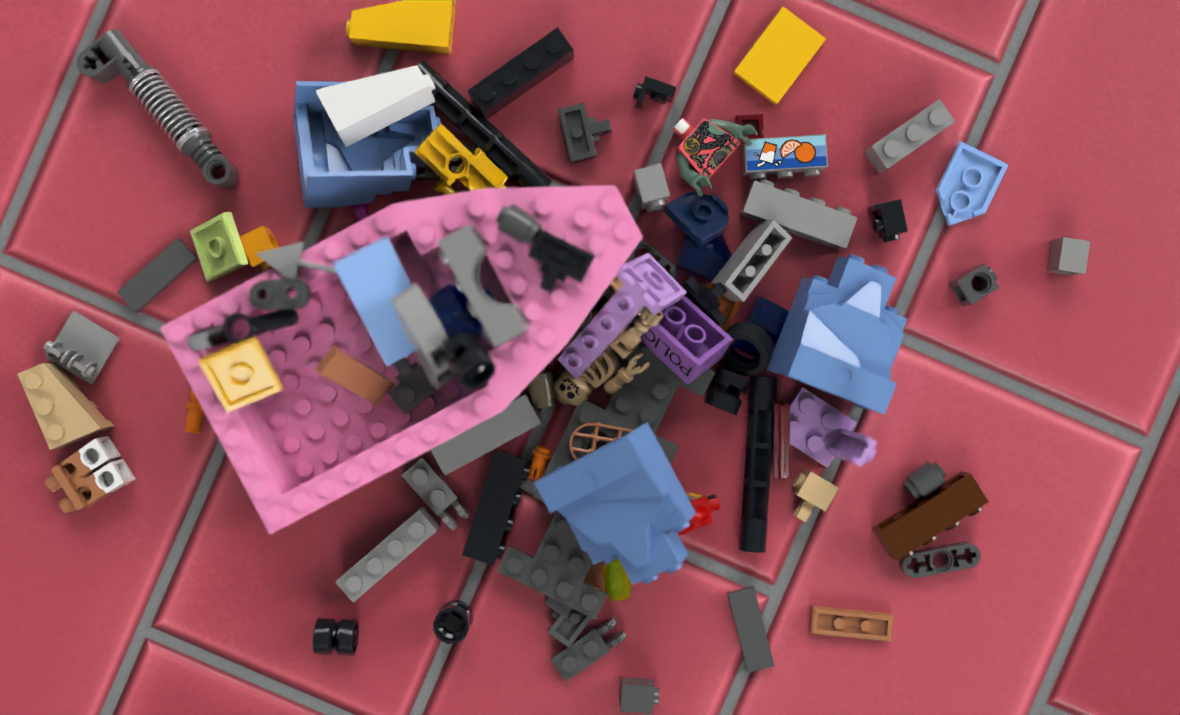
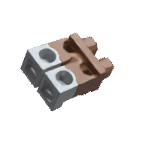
M109 436L95 438L59 465L50 469L52 474L44 483L52 492L63 488L67 497L59 501V506L67 514L91 507L112 492L136 480L124 459L116 460L121 455Z

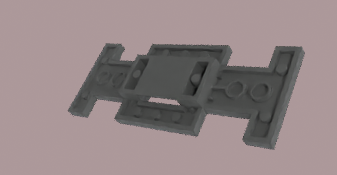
M640 341L633 349L632 354L625 359L630 361L636 355L643 353V356L637 359L638 364L635 367H643L647 362L650 363V366L643 372L635 374L631 382L622 384V387L613 393L606 410L586 400L576 407L543 476L557 467L564 466L575 460L569 450V440L577 427L585 423L600 422L605 425L635 430L648 422L671 465L679 445L656 435L657 428L678 385L704 397L715 372L707 369L687 385ZM612 349L616 355L620 356L614 349ZM585 426L577 432L591 435V433L594 434L595 426ZM599 427L598 436L614 439V437L617 438L618 430ZM622 431V436L630 432ZM574 436L572 447L591 448L593 439ZM599 441L596 443V449L610 442ZM574 452L577 458L586 455L585 453ZM536 489L533 497L544 502L539 491ZM556 511L535 556L509 545L497 570L595 620L608 595L607 592L584 581L592 561L587 552L582 550L566 518L558 511Z

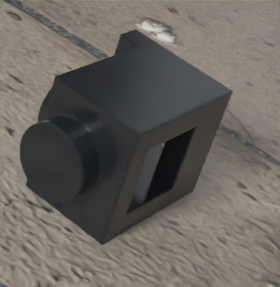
M901 199L875 204L868 208V213H874L875 216L872 218L874 232L878 233L879 239L883 238L884 243L899 240V234L908 231Z

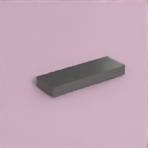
M177 238L118 290L117 293L134 312L139 313L191 267L198 258L181 239Z
M750 586L727 592L748 673L774 667L754 587Z

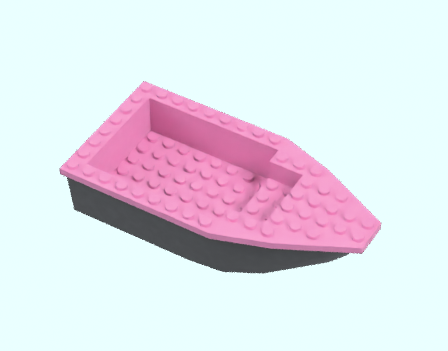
M615 185L487 188L395 203L302 252V261L334 267L332 262L387 236L411 285L416 283L436 313L448 338L450 339L462 332H472L479 339L484 350L495 365V372L489 381L476 388H465L457 377H454L406 415L388 393L377 406L321 375L315 369L331 348L335 346L391 379L395 383L391 389L399 384L396 377L400 373L393 364L385 365L338 274L299 266L297 279L306 282L311 289L309 303L301 309H294L298 314V321L294 325L265 332L257 337L281 381L283 389L280 392L226 412L198 362L200 358L236 343L229 342L197 351L188 346L187 339L193 332L223 325L225 320L233 314H245L256 317L274 312L255 308L250 301V290L259 281L287 278L274 268H271L160 327L269 534L284 528L493 417L508 407L567 345L620 270L619 267L623 266L643 238ZM514 204L538 218L537 222L543 225L542 230L594 255L595 258L582 284L566 277L564 283L559 280L556 281L551 293L540 289L539 286L545 276V273L540 271L542 264L528 257L534 243L532 245L527 243L521 244L498 230L499 223L496 222V219L504 206L509 208L510 205ZM467 224L476 226L489 250L481 263L479 272L480 282L484 291L498 302L506 304L518 303L531 327L530 330L496 348L493 343L489 344L485 340L481 331L484 328L478 317L475 318L469 311L467 306L469 300L465 292L458 290L453 281L455 274L450 265L446 266L438 253L441 248L437 242ZM292 288V289L290 290V292H289L290 298L295 297V295H296V289H295V288ZM266 290L262 291L260 295L262 300H265L267 297ZM244 318L237 320L233 327L234 335L239 340L245 339L250 331L249 323ZM417 352L405 357L410 365L417 362L420 367L422 366Z

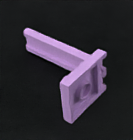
M649 253L619 267L620 270L616 276L624 283L622 287L559 356L558 361L575 379L579 378L645 306L655 315L679 301L687 293Z
M799 388L790 402V444L826 468H828L834 457L862 467L864 463L868 464L874 457L876 452L874 447L877 442L867 435L853 432L852 429L857 422L805 388Z

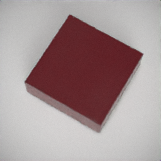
M763 114L735 116L736 124L741 126L749 124L757 131L758 135L750 134L747 138H765Z

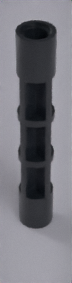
M426 61L417 65L423 75L429 74L436 88L432 90L436 101L432 105L479 147L512 180L515 179L518 186L521 188L550 186L552 179L523 154Z
M750 376L739 550L763 553L766 552L767 515L773 449V417L778 378Z

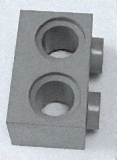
M659 163L634 170L632 182L640 210L647 209V212L650 213L663 209V205L667 203L670 193L662 164Z

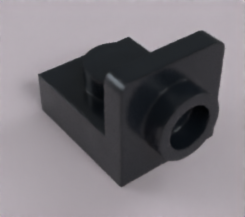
M645 76L643 84H637L633 99L637 100L636 108L641 109L646 94L650 95V99L654 102L665 104L667 101L671 103L676 87Z

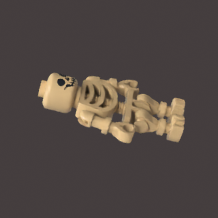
M645 306L638 313L639 317L635 319V325L626 327L579 378L575 379L565 369L554 383L558 400L564 405L578 406L588 398L594 388L604 384V390L609 394H613L622 387V384L631 382L635 374L646 370L650 366L649 362L644 364L643 367H635L638 364L637 359L641 358L643 353L633 357L627 367L623 366L619 369V360L612 349L623 359L630 356L633 349L642 340V334L651 327L656 326L663 318V313L660 311L654 315ZM597 310L590 312V316L584 319L567 345L562 349L563 352L596 316Z

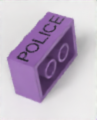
M684 295L679 301L661 311L663 318L656 326L651 327L642 334L641 342L688 385L723 357L733 339ZM638 314L632 320L630 327L635 325L634 321L637 317H639Z

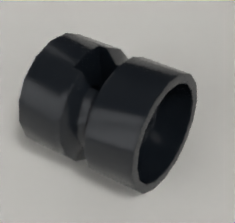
M462 332L456 334L445 343L443 355L463 387H479L488 382L493 376L495 365L474 333Z
M718 367L712 380L715 386L709 388L704 403L737 415L742 403L739 397L746 394L751 380Z
M460 600L446 602L440 608L433 622V630L436 637L447 644H455L462 641L473 621L471 608Z
M318 618L313 634L314 654L331 655L333 651H336L338 655L354 656L359 639L358 620L341 619L339 623H336L333 618Z

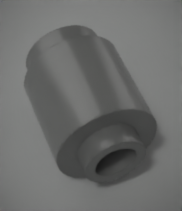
M514 204L510 205L509 208L504 206L496 219V222L499 223L498 230L521 244L527 243L532 245L543 226L537 222L538 218Z
M927 461L908 475V479L903 484L912 496L918 500L921 497L926 498L945 484L943 477L946 474L936 462L931 464Z

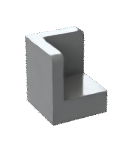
M1066 237L1052 240L1047 272L1073 276L1086 274L1090 242Z

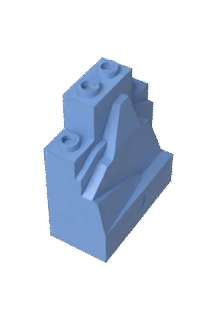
M296 81L293 122L304 208L342 207L372 203L377 194H391L392 191H409L411 181L416 179V167H429L414 151L441 123L440 118L435 115L434 106H426L346 147L316 93V90L345 82Z
M849 254L848 257H837L829 280L818 275H814L813 278L801 279L766 370L782 374L855 404L857 407L885 415L897 383L891 381L890 370L904 336L902 332L907 318L898 315L899 310L886 305L896 278L887 274L888 269L878 265L870 267L864 264L865 259L859 256Z
M648 422L564 466L557 467L534 482L549 512L552 513L557 510L566 518L582 550L587 552L593 565L601 561L608 564L618 558L632 585L643 581L644 584L650 583L659 577L658 574L666 571L667 574L677 571L683 566L682 561L689 555L677 532L690 525L689 520L696 512Z

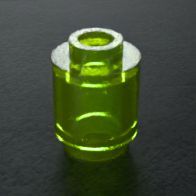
M617 558L602 567L605 592L608 593L609 599L611 601H622L630 598L632 583L620 560Z

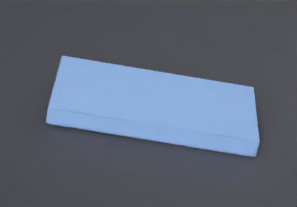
M384 236L332 262L385 365L389 366L416 352L415 347L407 340L390 300L410 287L411 283L388 237Z

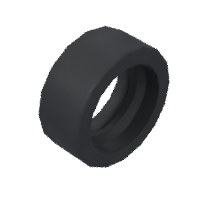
M738 322L730 326L726 333L732 339H742L753 344L759 351L760 357L756 359L743 357L736 352L732 343H730L720 359L721 362L732 372L743 376H754L762 372L773 354L774 346L771 337L763 328L753 323Z

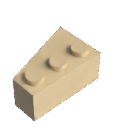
M41 363L18 373V377L50 450L65 448L114 427L112 422L106 420L96 409L98 407L95 403L89 401L80 391L79 385L60 365L56 363Z

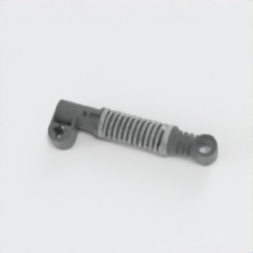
M112 29L107 31L81 52L77 59V67L83 75L102 84L108 83L120 73L127 81L126 86L132 95L137 97L138 102H141L142 106H145L144 109L149 111L148 113L153 116V120H157V125H160L164 133L168 134V138L172 139L178 150L184 156H190L195 164H197L208 182L223 189H229L236 185L239 179V171L236 166L230 163L221 151L217 149V146L211 140V134L204 127L203 123L200 122L199 118H196V115L192 113L187 104H184L185 102L177 95L165 78L161 76V73L154 66L146 63L120 30ZM104 55L109 59V62L103 59ZM222 167H225V175L223 178L218 179L217 172Z

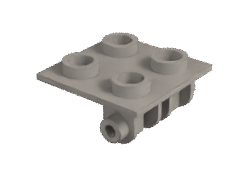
M72 311L54 342H46L43 350L46 351V358L93 385L121 338L76 311Z

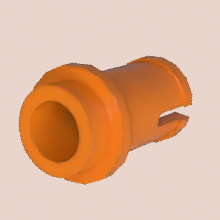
M536 445V448L532 449V454L534 455L528 478L533 479L535 477L534 480L537 481L543 477L548 461L553 456L551 454L552 449L541 445Z

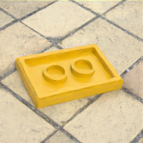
M782 7L733 74L774 105H777L826 38L785 7Z

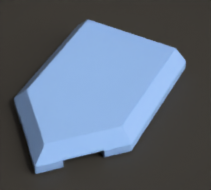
M961 141L958 143L935 190L947 226L986 213L1007 170L1008 164Z

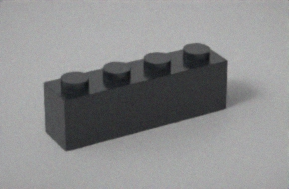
M557 27L468 90L470 98L482 115L489 119L573 60L574 50Z
M498 448L495 450L462 556L494 565L496 558L502 559L506 543L502 542L504 532L510 534L514 518L510 517L513 506L517 508L519 506L523 492L518 491L521 480L526 482L531 466L526 465L528 458Z

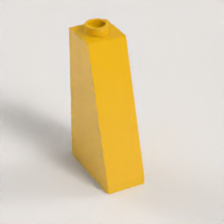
M403 0L352 10L351 20L348 19L346 22V34L355 46L451 54L456 0Z

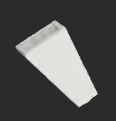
M417 65L316 90L319 99L346 147L436 102L432 94V90L436 89L428 73L423 75Z

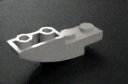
M414 283L390 300L407 340L415 347L430 385L438 390L456 377L443 355L444 345L449 338L419 286Z

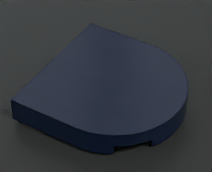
M696 191L688 192L665 205L663 210L698 247L720 236L725 231L729 220L728 207L719 197L714 194L698 196Z

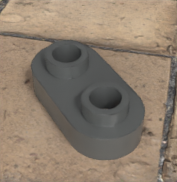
M296 278L263 280L252 286L249 296L252 305L260 310L301 309L309 303L311 289L306 282ZM292 288H295L296 295L290 298L289 292ZM266 290L267 297L265 300H262L260 295L262 291Z

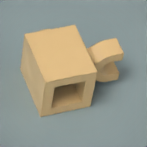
M807 469L803 473L799 472L793 481L792 486L795 488L792 492L801 497L802 500L796 507L793 515L806 522L814 505L826 512L839 488Z

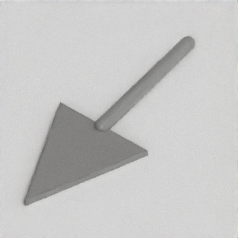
M304 241L256 253L287 279H297L299 266L338 274L334 267L302 261L301 255Z

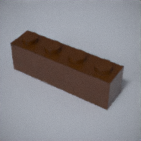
M961 471L926 498H919L873 527L872 530L890 557L896 561L898 559L904 560L914 553L913 550L915 548L935 541L937 534L957 527L960 524L959 521L967 515L973 516L982 511V506L989 501L972 474Z

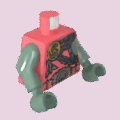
M682 118L673 128V131L683 139V142L676 150L678 153L676 161L681 177L695 188L698 196H703L700 188L708 186L712 189L709 178L740 145L741 142L738 139H741L745 145L750 146L752 142L747 136L750 134L758 135L757 131L749 124L741 126L718 119H703L694 128Z

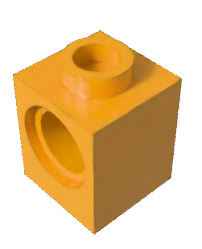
M261 226L240 236L246 256L253 268L263 269V271L273 268L256 254L279 248L270 228Z

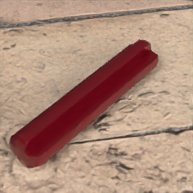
M785 401L774 403L773 475L779 479L788 478L790 475V403Z

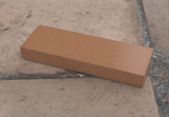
M335 346L331 348L315 368L321 375L377 406L395 384L388 377Z
M811 605L809 633L891 642L894 615L885 612Z

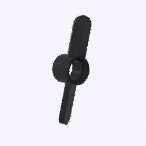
M294 309L278 310L256 317L245 314H233L225 320L223 325L191 333L187 339V344L191 349L197 351L229 342L237 344L252 337H258L259 334L292 326L298 321V314ZM241 318L246 319L250 326L249 334L243 340H239L233 331L234 324Z

